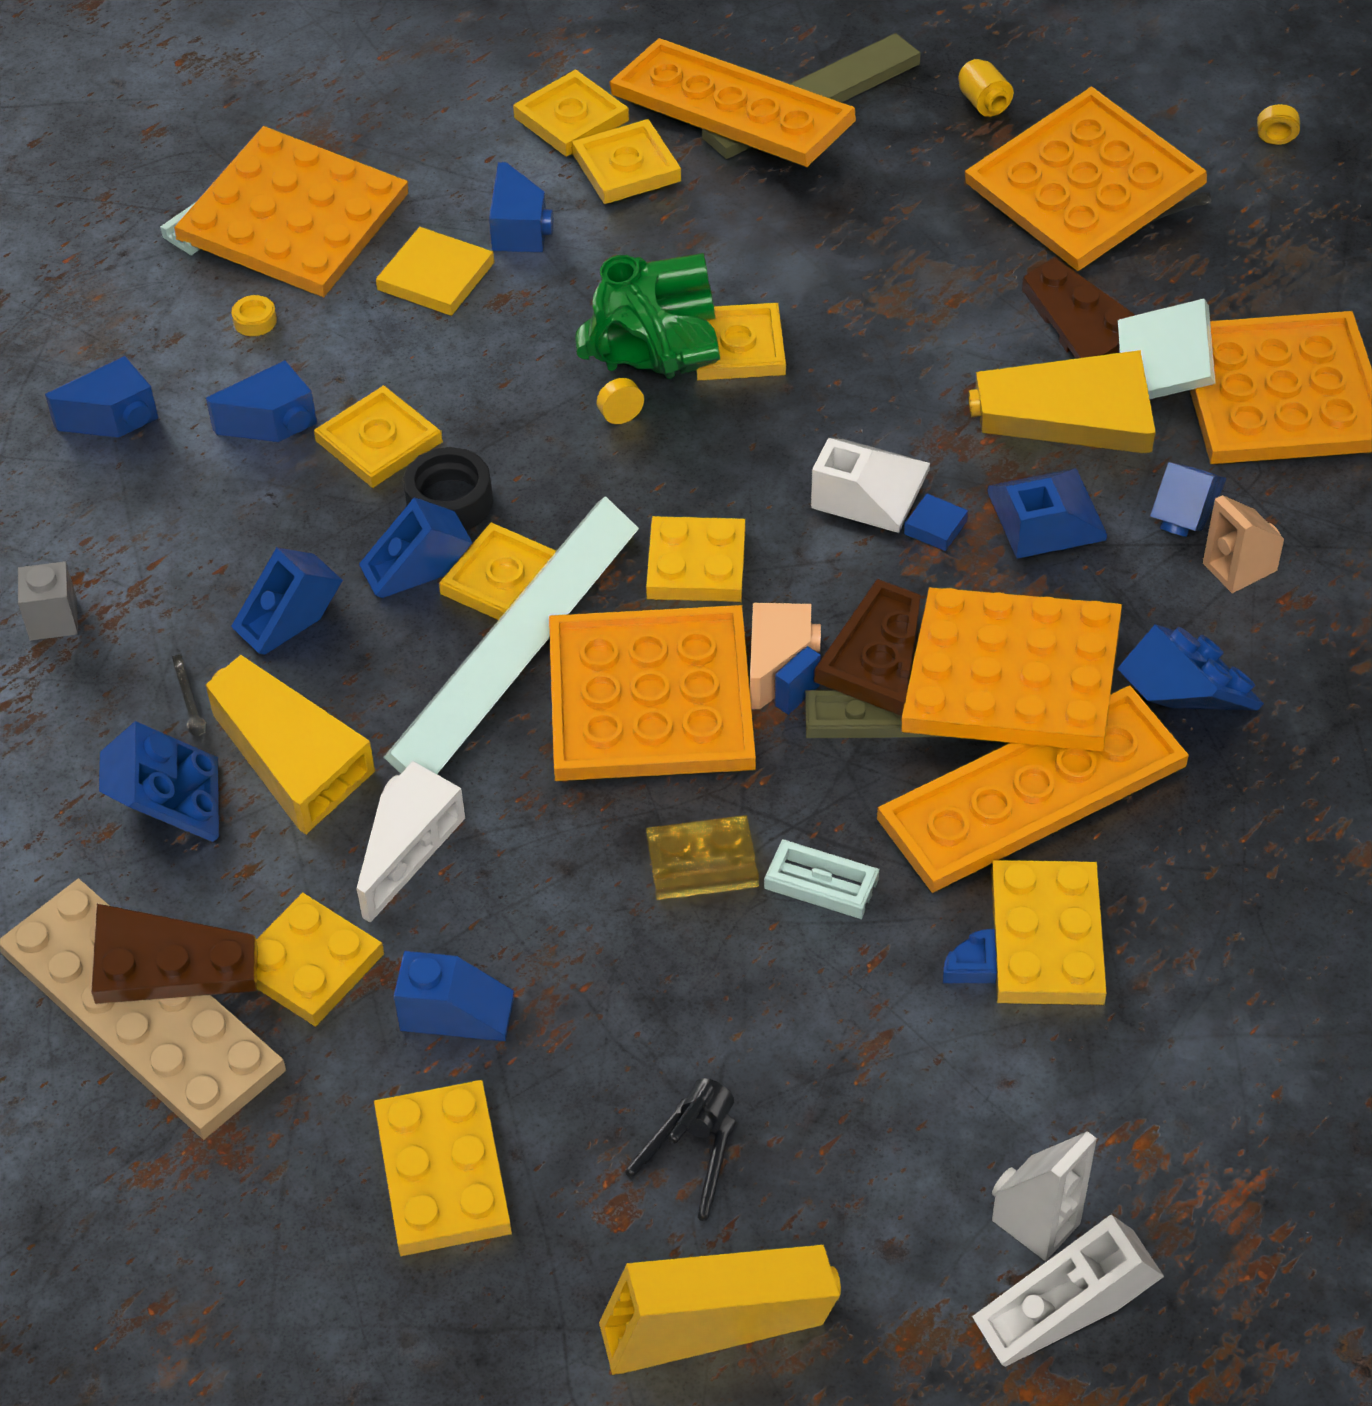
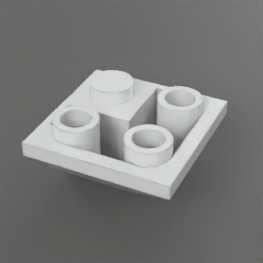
M828 438L812 469L811 508L899 533L930 470V463L845 439Z

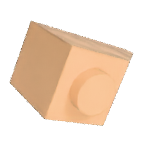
M1222 495L1214 500L1203 564L1231 593H1234L1278 570L1284 538L1273 524L1268 523L1255 509Z
M753 603L750 666L751 709H761L775 699V674L802 649L808 646L817 653H820L821 624H811V604Z

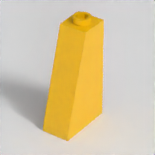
M1141 350L976 372V389L968 390L971 417H980L982 433L1136 453H1149L1153 450L1156 432Z
M239 655L227 667L218 670L206 684L213 716L296 827L304 834H308L375 772L371 744L368 739L244 656Z
M824 1245L627 1263L599 1322L612 1375L624 1374L821 1326L840 1297V1277L836 1268L830 1266Z

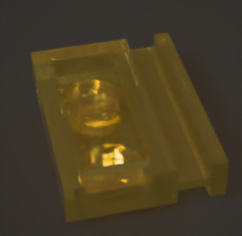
M747 815L646 828V841L656 900L759 887V874L756 868Z

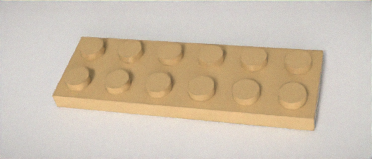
M78 878L0 938V953L198 1136L205 1140L286 1071L284 1060L211 995L95 1004L91 990L97 903L108 904Z

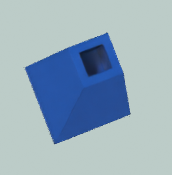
M1076 468L988 485V495L1016 559L1097 543L1107 539L1106 530Z
M1155 624L1117 668L1147 701L1170 708L1258 711L1264 704L1251 691L1255 686L1254 682L1241 670L1233 666L1229 668L1220 659L1224 653L1217 644L1204 635L1195 638L1181 627L1171 630Z
M137 721L133 722L100 751L99 792L127 807L211 842L219 838L218 757Z

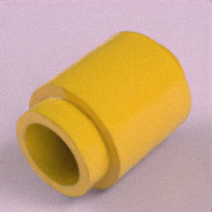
M974 59L966 63L960 70L958 76L960 90L980 114L992 117L1002 113L1010 105L1014 94L1013 87L992 63L981 59Z

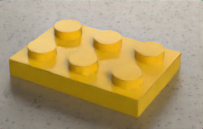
M993 860L991 878L997 962V1003L1104 1005L1106 999V980L1097 862Z
M482 1080L374 1100L400 1257L512 1234Z

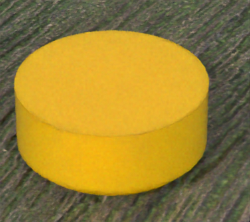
M1278 104L1269 106L1261 111L1257 118V129L1260 139L1273 145L1286 144L1294 140L1300 132V118L1296 109L1288 105Z
M246 296L238 300L231 310L234 328L245 336L264 335L270 332L277 323L274 303L264 296Z
M617 378L610 381L600 390L597 396L599 411L612 424H623L633 420L640 413L644 405L643 393L635 382L628 378Z

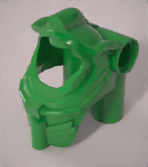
M704 253L647 263L641 257L634 258L628 255H616L604 261L600 268L602 281L595 290L592 299L594 313L592 318L585 321L576 331V352L579 358L590 360L589 356H594L596 359L606 362L609 371H614L617 368V364L622 363L629 364L637 369H652L656 373H663L668 379L673 378L675 372L680 371L681 374L692 372L720 360L717 336L714 328L707 321L716 319Z

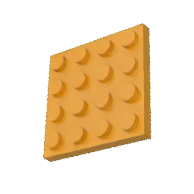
M1091 86L965 170V183L1076 271H1080L1206 184L1207 171Z
M263 126L174 227L176 240L189 242L194 247L324 298L408 195V181Z
M1353 311L1210 321L1216 384L1190 390L1210 464L1372 452V367Z
M929 587L907 690L906 703L904 704L902 714V732L1103 752L1122 604Z
M742 605L549 616L555 781L756 770Z

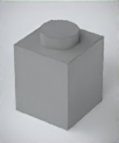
M66 561L18 567V605L29 640L78 635L77 597Z

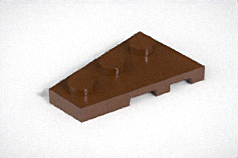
M1055 257L1023 276V292L1045 323L1052 324L1060 335L1059 343L1066 352L1071 351L1076 359L1120 353L1118 320L1135 316L1134 313Z
M877 579L816 666L814 682L902 716L904 704L906 703L921 595Z
M97 903L91 990L95 1004L257 991L258 946L255 935Z

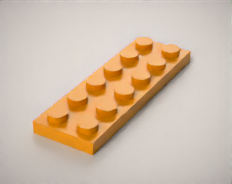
M658 38L609 81L613 96L808 167L856 121L855 107L661 38Z
M1131 685L1111 694L1103 752L1009 743L879 806L877 820L929 890L934 893L992 864L993 860H1000L1186 767L1189 754Z

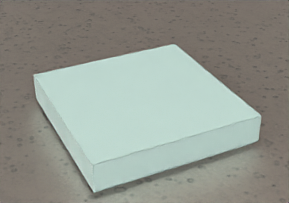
M1205 299L1118 320L1120 353L1141 350L1149 399L1216 384L1209 305Z

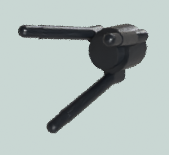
M706 1078L697 1080L687 1098L681 1099L674 1113L626 1168V1175L628 1177L635 1176L667 1139L670 1143L675 1144L686 1131L702 1138L708 1137L710 1133L714 1132L716 1136L698 1210V1219L706 1221L714 1199L728 1136L736 1124V1121L728 1115L734 1104V1097L731 1092L717 1081Z

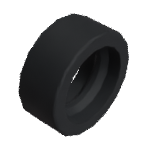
M455 447L432 449L419 455L409 464L403 477L406 505L415 497L455 511L466 531L478 526L489 515L493 504L489 467L480 456L467 449ZM445 480L465 481L475 487L468 495L452 501L431 500L422 495L429 486Z

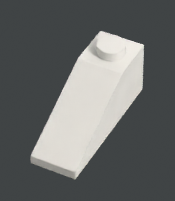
M414 761L400 775H395L388 781L381 794L357 884L362 918L370 923L465 819L461 788Z
M1089 1132L1082 1133L1031 1155L1017 1171L1012 1167L1006 1170L993 1188L992 1195L995 1197L992 1221L1045 1262L1081 1224L1097 1140Z
M1109 1215L972 1317L1001 1365L1006 1367L1118 1311L1162 1279L1164 1275L1134 1230L1113 1215Z

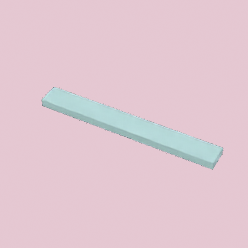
M606 496L599 500L383 758L400 773L414 761L438 774L549 639V616L568 615L639 528Z

